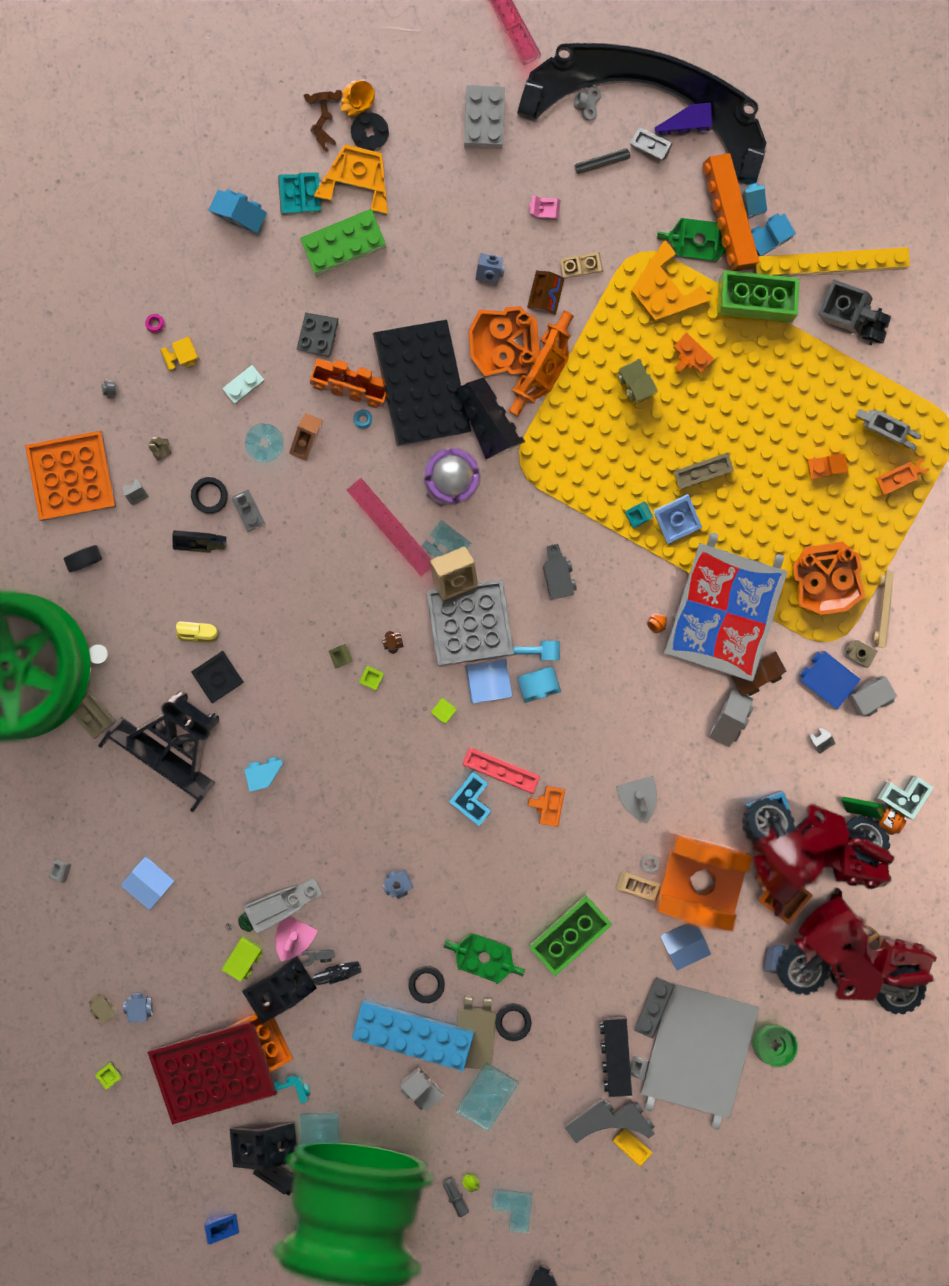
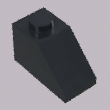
M535 1265L526 1286H558L549 1267Z

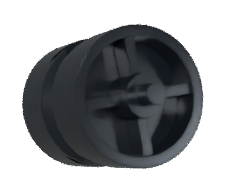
M882 308L875 311L879 315L876 323L865 320L866 325L862 326L860 337L868 340V345L870 346L873 343H884L887 334L885 328L889 327L891 316L883 313Z

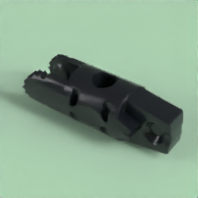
M358 961L341 963L325 968L326 971L314 974L312 981L318 986L327 983L332 985L339 981L348 980L362 973Z

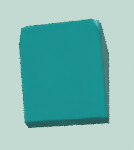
M645 501L625 511L633 529L654 518Z

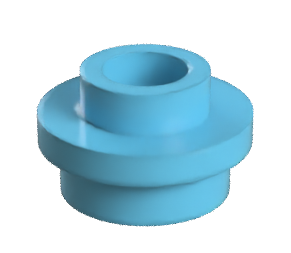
M362 409L354 414L353 421L358 428L365 429L372 424L373 418L369 411ZM361 416H365L367 420L366 422L361 423L359 421V418Z

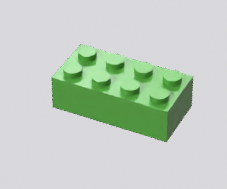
M372 209L300 238L316 277L387 248Z
M724 270L719 277L717 315L792 323L798 315L799 278Z
M585 894L529 944V948L550 972L556 976L609 929L612 923Z

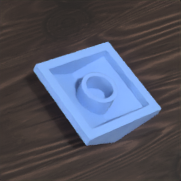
M688 494L653 511L667 544L702 528Z
M145 856L121 884V887L147 909L151 910L175 880Z
M686 923L660 936L677 971L711 955L697 925Z

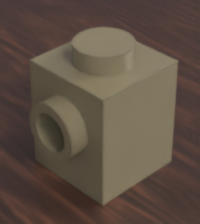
M855 640L854 643L850 642L846 648V657L864 668H869L878 651L859 640Z

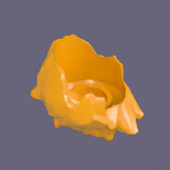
M357 80L346 85L342 91V105L340 108L341 111L348 112V117L358 115L370 109L375 100V90L371 83Z

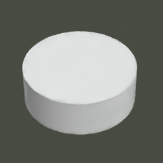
M94 645L89 649L90 658L93 663L102 664L107 660L108 650L104 646Z

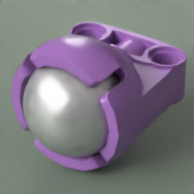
M457 448L438 451L429 459L424 471L425 485L428 490L426 496L440 507L443 504H459L467 501L476 492L480 483L479 467L476 460L469 453Z

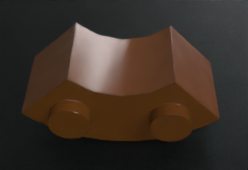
M775 651L759 660L753 682L733 675L731 677L741 696L745 694L752 696L759 692V687L770 681L773 684L781 680V675L787 671Z

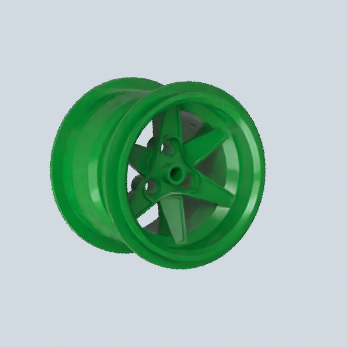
M0 591V698L5 717L0 716V742H10L46 734L62 725L72 716L82 702L89 685L91 658L89 647L81 628L62 607L36 595ZM12 615L25 618L36 624L41 630L16 644L6 616ZM49 640L54 647L57 658L56 679L31 664L34 657ZM23 648L28 651V657L25 660L19 656ZM10 663L11 668L6 669V664ZM10 680L16 684V688L13 691L7 688V683ZM22 684L50 691L49 695L38 707L26 714L20 715Z
M341 1142L300 1144L296 1146L295 1152L286 1156V1164L294 1170L292 1207L297 1215V1223L294 1231L285 1236L284 1240L277 1242L273 1246V1254L279 1259V1264L283 1269L308 1280L335 1286H405L411 1282L413 1277L420 1274L421 1264L413 1258V1254L405 1246L406 1231L411 1229L416 1221L422 1189L430 1186L434 1181V1176L427 1170L428 1166L424 1161L411 1155L385 1148Z

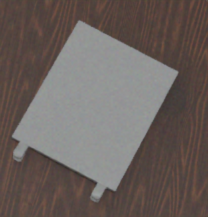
M672 983L675 986L660 1020L641 1090L642 1095L648 1096L645 1109L653 1111L655 1099H660L714 1114L711 1127L718 1130L722 1117L730 1119L759 1007Z

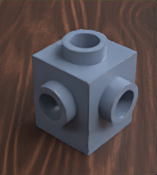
M480 253L475 280L498 284L499 277H503L505 266L502 265L503 258Z
M405 869L400 872L394 870L386 874L385 884L382 885L387 896L391 894L392 898L397 897V899L408 894L407 891L413 888V884ZM399 882L400 886L395 887L393 883Z

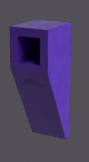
M692 104L656 126L654 131L659 132V136L671 135V131L678 130V134L690 133V129H697L698 132L709 131V127H713L712 104Z

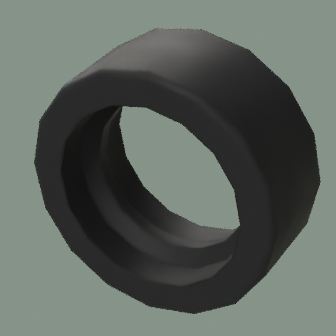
M205 477L199 479L193 485L191 500L198 510L207 514H213L225 507L228 501V492L226 486L220 480L214 477ZM207 484L217 486L221 493L219 502L212 507L204 506L198 498L200 488Z
M94 545L74 552L63 559L70 573L101 561L102 556L98 546Z
M432 966L417 968L409 978L408 988L410 994L420 1003L429 1004L435 1002L444 992L445 981L443 975ZM425 973L435 976L438 982L436 992L429 996L419 994L415 987L417 978Z
M511 1003L500 1008L496 1014L495 1024L496 1030L501 1037L509 1041H519L528 1035L532 1022L531 1016L525 1007L520 1004ZM510 1011H517L524 1017V1027L518 1033H509L503 1028L502 1019Z

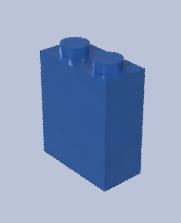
M826 651L817 652L811 660L813 662L809 668L805 667L800 673L801 679L799 682L832 708L838 710L861 679Z

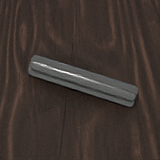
M624 148L575 164V170L577 174L629 159V149Z

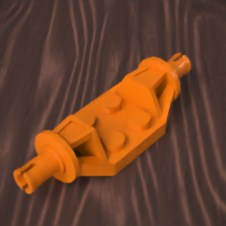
M564 310L556 325L548 323V329L540 340L545 345L540 350L536 362L532 365L528 376L521 374L516 387L512 388L511 391L517 397L508 411L515 416H520L526 402L535 403L537 398L551 392L569 359L568 339L571 338V335L566 330L574 318V315ZM533 386L537 387L531 393L526 394Z

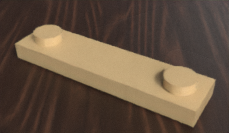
M884 571V575L881 574L879 579V586H882L878 627L877 632L874 631L873 643H876L875 647L885 648L887 642L894 578L893 571Z

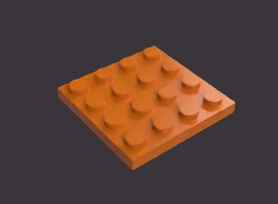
M101 430L25 445L40 521L116 506Z

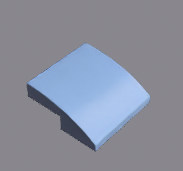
M506 659L466 666L471 703L512 697Z

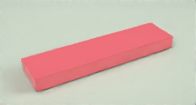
M470 747L462 764L531 794L534 793L540 779L539 775Z

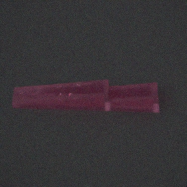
M489 0L523 66L541 57V52L513 1Z
M362 478L347 489L348 493L422 577L431 569L430 560L432 559Z

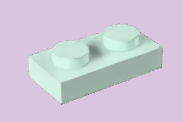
M251 365L222 389L233 403L236 404L265 380L254 366Z

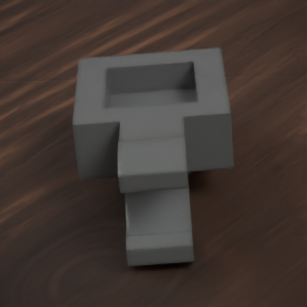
M335 948L302 952V956L308 955L310 957V961L303 962V966H310L314 960H320V963L331 962L332 958L336 956Z

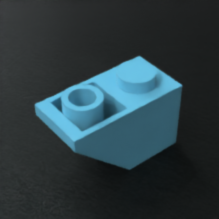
M758 183L748 185L742 194L747 217L765 214L767 212L764 185L759 186Z
M278 757L267 759L266 764L260 765L259 761L248 764L249 768L244 769L249 791L269 787L282 767L283 759L278 760Z

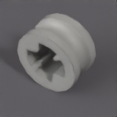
M647 855L642 860V867L647 873H654L659 868V861L655 856ZM653 859V863L656 866L648 869L647 864H645L646 860Z

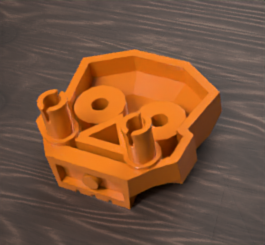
M521 306L505 307L504 311L479 309L468 330L470 359L484 378L508 373L510 376L525 375L539 356L537 319L527 313ZM498 325H503L505 329L499 331L497 327ZM521 335L523 339V347L518 343L514 342ZM505 353L507 358L505 360L500 359V354Z
M844 542L805 547L800 557L791 566L793 580L797 582L798 606L817 615L848 611L866 596L858 573L862 570L860 555L849 548ZM831 559L827 568L819 562ZM841 575L846 577L845 582L839 580ZM813 579L817 581V586L815 587L811 585Z

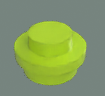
M466 1174L464 1180H462L463 1186L471 1193L479 1190L480 1182L478 1178L473 1174Z

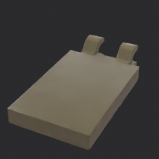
M465 996L464 1009L458 1008L457 1026L475 1031L465 1068L491 1070L496 1012L491 1011L492 998L484 997L482 1009L472 1008L473 996Z

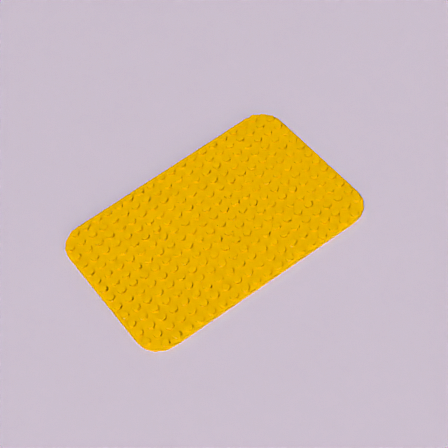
M656 251L638 252L626 258L614 273L571 350L569 359L551 392L547 393L523 436L525 443L521 444L519 448V463L526 479L540 491L689 574L699 543L707 545L711 533L718 534L714 548L769 566H773V561L777 554L783 555L784 560L780 569L787 571V575L772 620L806 639L819 643L836 641L846 636L859 621L879 585L880 575H884V571L888 569L949 459V418L947 414L932 402L788 322L717 315L719 283L674 258L669 259L661 268L684 297H687L699 286H702L711 297V300L654 321L631 290ZM686 332L714 358L701 373L693 366L690 369L686 366L680 373L674 368L681 360L678 358L680 354L673 346ZM640 359L647 374L651 375L658 392L655 396L634 405L633 401H628L625 394L627 389L624 384H620L617 374H619V368ZM858 409L869 412L870 409L873 411L879 410L909 425L911 430L922 436L920 440L914 439L909 435H906L904 439L915 444L916 449L911 450L903 445L898 446L866 430L865 426L862 425L864 421L855 417ZM725 453L729 454L734 471L679 490L673 471ZM836 454L846 455L848 473L810 479L807 460ZM925 459L920 464V468L922 470L929 468L930 470L927 473H917L919 479L886 495L882 494L875 478L910 461L915 466L918 460ZM688 494L702 528L667 544L653 511ZM645 501L654 518L633 529L625 511ZM844 542L849 548L860 555L862 570L858 573L866 596L848 611L817 615L799 607L797 603V582L793 580L791 566L800 557L805 547ZM831 559L819 562L827 568ZM841 575L839 580L845 582L846 577ZM813 579L811 585L817 586V581Z

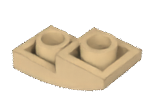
M600 252L560 259L563 278L603 271Z

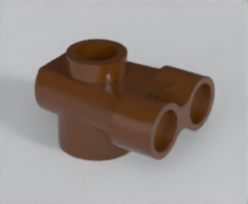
M386 632L385 638L382 639L384 649H388L390 653L395 654L399 648L404 647L401 633Z

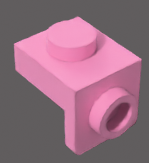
M532 196V201L529 204L530 215L540 219H559L561 200Z

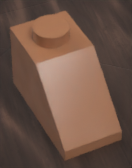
M305 413L298 425L289 454L307 461L323 420Z

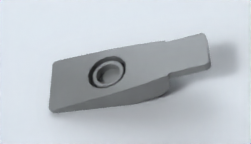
M312 878L298 886L295 885L245 905L243 908L255 933L258 934L303 908L307 902L321 896L322 892L316 880Z

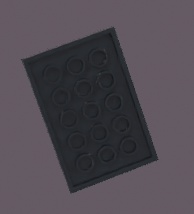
M447 319L374 332L373 338L397 446L470 433L469 418L457 392V388L461 386Z

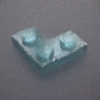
M494 1189L492 1210L511 1212L509 1231L529 1233L533 1194Z

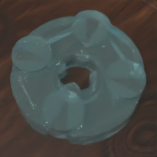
M266 423L256 424L247 433L245 448L252 458L260 462L272 461L283 450V436L273 425ZM263 437L265 440L269 439L270 441L268 442V447L266 448L264 446H259V444L261 443L260 439Z

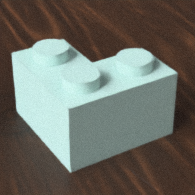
M913 776L904 791L894 784L887 782L877 798L909 819L914 820L934 787L922 779Z

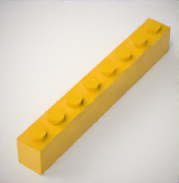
M909 247L758 256L759 263L753 267L754 274L797 277L906 270L910 267Z

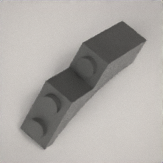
M600 1098L564 1124L565 1129L575 1143L596 1131L608 1128L630 1129L646 1136L648 1139L655 1134L653 1131L655 1126L649 1118L645 1120L641 1114L644 1112L638 1102L634 1104L632 1100L612 1113L611 1111L614 1109L609 1101L606 1100L604 1102Z

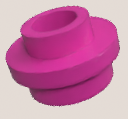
M151 314L147 317L145 326L149 332L159 333L163 330L165 322L160 315ZM155 320L159 322L157 327L152 326V322Z

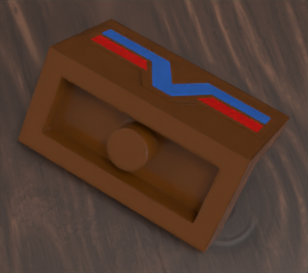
M536 270L527 308L543 310L556 315L565 278L550 271Z

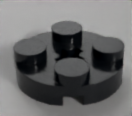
M363 112L351 125V137L354 144L358 148L371 151L382 148L389 137L388 124L385 119L373 112ZM372 127L375 134L367 137L365 129Z

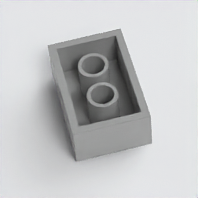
M466 85L464 147L502 149L505 87Z

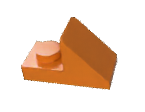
M845 454L829 455L827 457L807 460L810 479L848 473Z

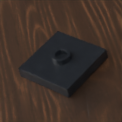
M221 651L191 671L212 704L244 683L224 651Z

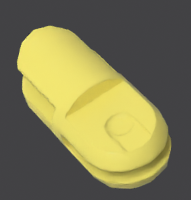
M178 622L176 624L177 639L180 641L212 643L218 637V630L214 625Z

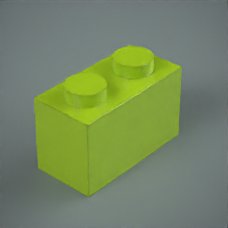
M243 935L221 970L240 982L243 978L247 980L253 971L250 968L253 962L258 963L263 955L260 952L263 947Z

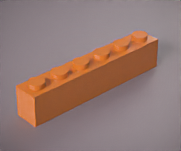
M731 154L709 156L703 162L702 169L704 175H706L707 188L713 200L712 207L717 215V226L721 230L722 245L727 253V263L731 271L751 269L759 263V258Z

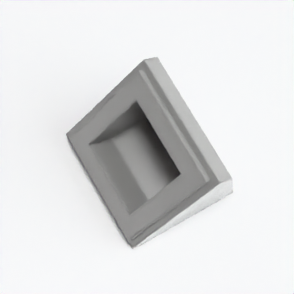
M55 859L49 878L60 883L66 882L71 864Z
M633 1056L630 1067L631 1076L644 1080L650 1060Z

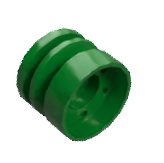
M770 1024L763 1026L757 1031L753 1039V1049L761 1061L772 1067H783L791 1063L796 1057L798 1043L790 1030L779 1025ZM773 1040L778 1043L775 1049L770 1047V1044H773Z

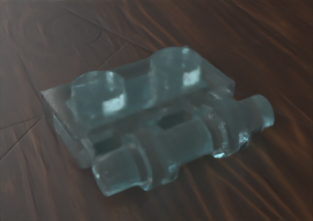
M441 520L430 534L435 539L434 543L431 544L426 540L422 547L428 550V554L439 557L445 555L437 548L440 544L449 550L448 553L462 547L468 549L472 543Z

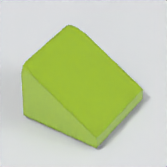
M442 697L431 713L446 724L457 709Z

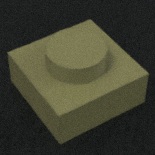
M346 644L329 650L335 669L353 662Z

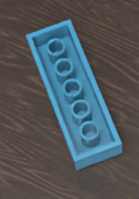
M364 999L352 1039L464 1071L475 1031Z

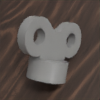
M591 87L587 90V93L579 91L575 97L574 105L583 108V116L587 120H592L597 115L595 103L601 97L600 89ZM593 91L596 93L595 97L592 96Z

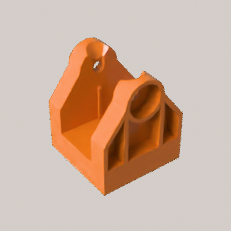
M674 833L654 908L660 913L693 925L733 932L737 914H735L745 872L749 873L753 856L746 852ZM707 869V872L712 877L714 886H710L709 889L701 891V894H699L693 887L690 878L696 872Z

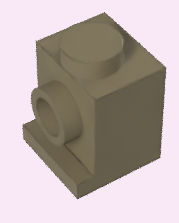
M96 995L89 1001L90 1012L96 1019L99 1018L101 1020L100 1026L104 1025L118 1013L105 995L101 997Z

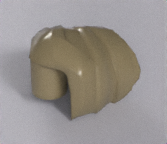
M153 437L150 440L148 447L157 461L171 455L168 439Z

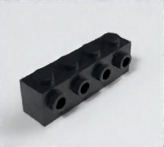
M626 1016L603 1017V1023H599L600 1034H604V1042H601V1052L605 1054L606 1061H602L603 1073H607V1080L603 1081L604 1092H608L609 1097L632 1096Z

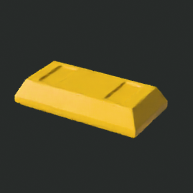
M623 1128L612 1140L639 1167L653 1154L628 1129Z

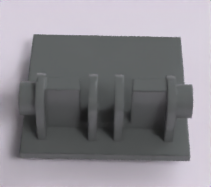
M305 312L296 350L329 357L332 354L331 349L335 342L334 337H336V328L339 326V318Z

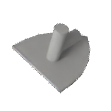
M653 776L616 786L620 800L626 810L636 819L647 824L653 815L657 801V791Z

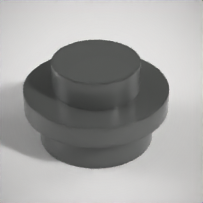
M106 379L104 384L101 385L103 396L106 395L110 399L111 396L116 395L114 381Z

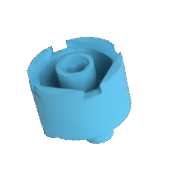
M553 666L517 677L524 703L534 701L535 696L537 699L549 696L548 692H550V695L561 692Z

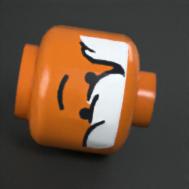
M887 807L883 812L882 819H878L879 826L890 835L899 834L906 824L905 816L893 807Z

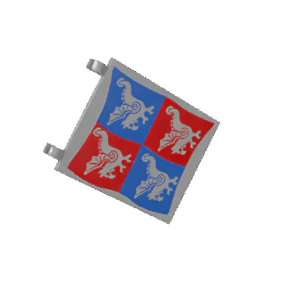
M711 533L707 545L702 543L698 545L665 654L753 682L787 575V571L780 569L784 556L777 554L774 558L773 566H769L714 548L718 534Z

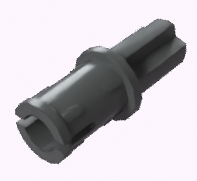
M453 1179L446 1180L443 1186L450 1198L449 1203L453 1204L458 1217L465 1216L469 1213V1210L462 1199L463 1194L459 1193Z

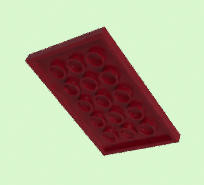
M253 1020L147 1052L172 1125L277 1094Z

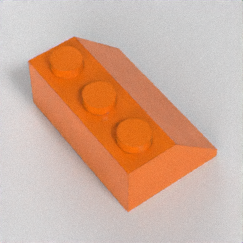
M256 1013L231 1025L234 1026L253 1020L270 1072L293 1059L274 1018L262 1024Z

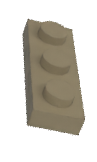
M725 453L675 470L673 474L680 490L734 471L729 454Z

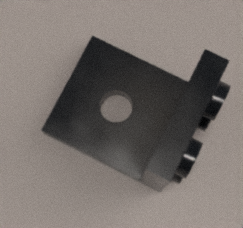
M296 956L275 972L245 988L242 992L263 1024L294 1007L316 990L317 987ZM264 995L270 999V1003L265 1000Z
M289 1122L261 1130L231 1128L230 1140L233 1167L267 1170L285 1165L286 1156L295 1152L296 1148L295 1124ZM281 1142V1148L278 1150L277 1145Z

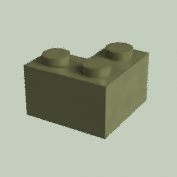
M640 359L619 368L617 378L621 385H625L627 389L625 394L629 402L633 401L634 405L656 395L658 390Z

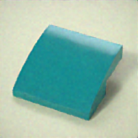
M319 172L278 175L280 214L321 211V199L314 197L316 190L320 186Z

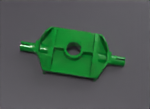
M680 218L672 231L657 232V239L670 241L671 247L676 253L675 257L680 256L718 262L726 250L722 245V234L717 226V222ZM702 234L705 237V242L697 244L694 240L695 235Z
M470 933L457 944L445 941L443 948L456 953L458 970L493 981L496 984H499L510 973L522 977L524 975L525 969L515 966L513 963L511 947L474 933ZM483 952L488 953L490 956L489 961L486 963H482L479 960V955Z

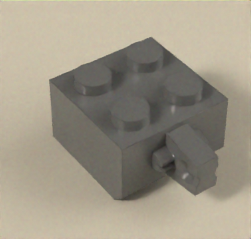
M834 279L818 313L822 321L858 333L862 322L865 323V320L876 323L879 317L877 312L870 310L873 298L869 292Z
M558 544L547 546L548 561L545 562L543 571L550 600L574 595L577 587L575 579H571L569 573L573 571L571 561L563 557Z

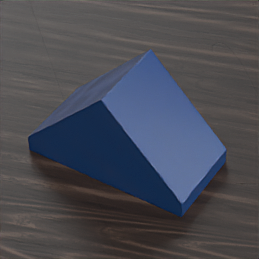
M236 1214L207 1219L204 1224L208 1244H213L239 1233Z

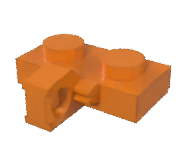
M687 332L673 346L680 354L678 358L681 361L674 367L679 373L686 366L689 369L693 366L701 373L714 360Z
M546 786L544 796L539 795V800L528 799V806L536 807V812L541 813L539 824L559 826L565 789Z

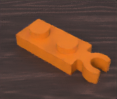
M925 459L918 460L915 466L910 461L875 478L882 494L886 495L919 479L917 473H927L930 470L929 468L924 470L920 468V464Z

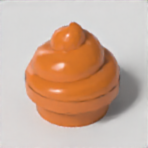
M654 614L649 618L647 625L656 634L663 632L667 625L666 615Z

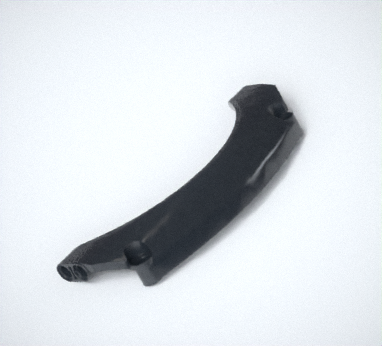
M563 43L557 47L554 58L550 57L532 70L529 78L526 80L517 114L533 119H538L554 104L578 91L593 86L613 83H630L653 87L679 98L689 106L692 104L711 103L712 128L724 145L727 154H731L737 180L750 184L757 182L767 144L759 120L755 118L758 111L757 102L725 80L696 65L664 53L632 46L606 43ZM565 50L569 53V56L562 58L559 52ZM751 106L754 112L748 114L744 111V107Z

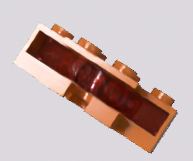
M316 359L310 377V384L313 385V388L330 390L336 396H342L343 394L349 396V399L355 402L362 400L368 402V405L374 408L384 406L386 393L383 379L372 376L371 370L359 367L357 372L350 370V367H347L348 363L335 359L334 363Z

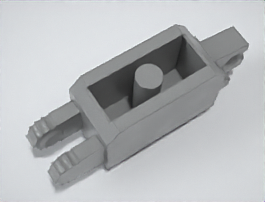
M858 409L855 415L856 418L864 421L862 425L865 426L866 430L898 446L903 445L911 450H915V444L904 440L906 435L919 440L922 437L921 434L911 430L909 425L879 410L873 411L870 409L869 412Z

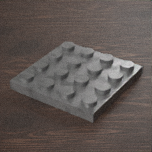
M502 579L480 582L478 587L444 601L436 589L426 591L438 667L514 655Z

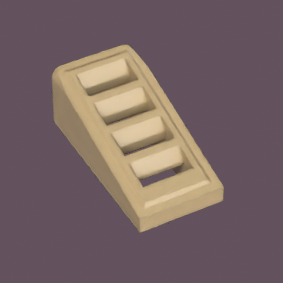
M622 871L616 889L655 902L660 884ZM637 880L634 891H632L634 881ZM642 882H643V883H645V884H644L643 889H642V892H641V894H640L639 891H640V888H641V885H642ZM649 885H652L649 896H646Z

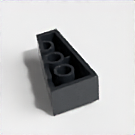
M484 377L457 388L485 459L501 455L525 443L523 437H519L515 430L517 428L514 423H510L505 416L507 412L503 406H499L496 402L497 397Z

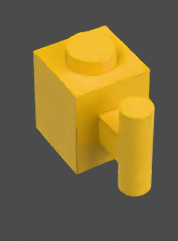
M189 336L171 343L174 349L172 353H169L167 347L160 349L169 371L176 369L173 361L178 360L182 367L186 366V368L196 365L197 360H200Z

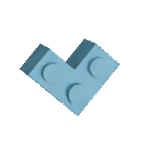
M472 771L449 800V803L478 826L481 825L491 812V809L477 799L488 783Z

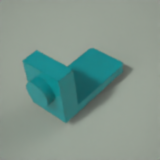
M290 1076L282 1083L274 1081L277 1091L295 1085L300 1104L309 1100V1095H311L308 1084H304L302 1076Z

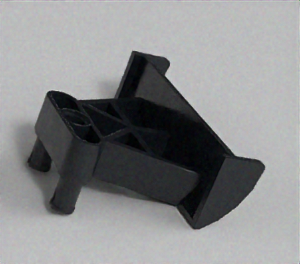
M179 691L162 705V714L138 728L121 717L107 731L98 747L102 748L109 739L195 798L196 802L190 809L193 813L216 783L200 772L203 742L214 732L216 724L219 722V716L217 715L214 718L216 713H210L207 716L187 702V693L182 695L184 691ZM164 720L165 726L159 722ZM176 724L189 733L177 736ZM148 729L153 734H155L163 741L168 743L167 747L163 746L143 731ZM195 741L194 746L189 744V742ZM171 748H175L191 759L192 765L170 751Z

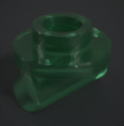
M244 911L239 916L238 923L242 930L251 932L254 929Z

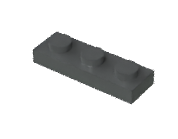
M656 977L634 1031L650 1038L654 1037L674 989V984Z

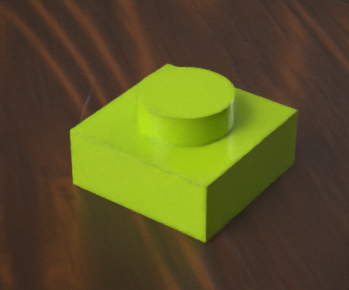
M367 665L359 683L377 691L385 673Z
M111 1062L95 1074V1077L106 1090L122 1078Z

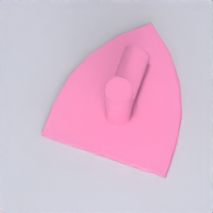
M291 916L280 921L275 939L280 961L292 959L305 951L314 940L318 930Z

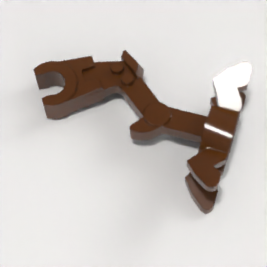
M336 90L335 93L331 91L319 92L311 96L304 94V99L312 105L315 101L320 102L322 114L317 123L312 124L310 132L314 131L317 137L316 140L326 152L329 151L325 146L327 142H332L334 146L336 145L335 140L322 130V126L327 118L333 120L331 113L328 112L327 101L331 99L338 101L342 96L341 90Z

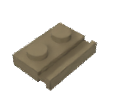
M91 692L84 696L79 707L72 714L93 739L116 721Z

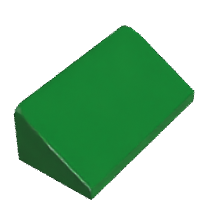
M849 797L842 798V803L848 813L882 819L884 804Z

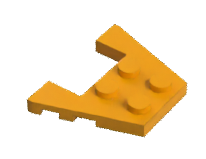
M344 144L316 190L314 197L331 201L335 182L374 191L370 209L373 212L387 215L388 208L382 153Z
M666 240L661 244L631 290L654 321L711 300V297L702 286H699L687 297H684L661 268L664 263L676 255Z

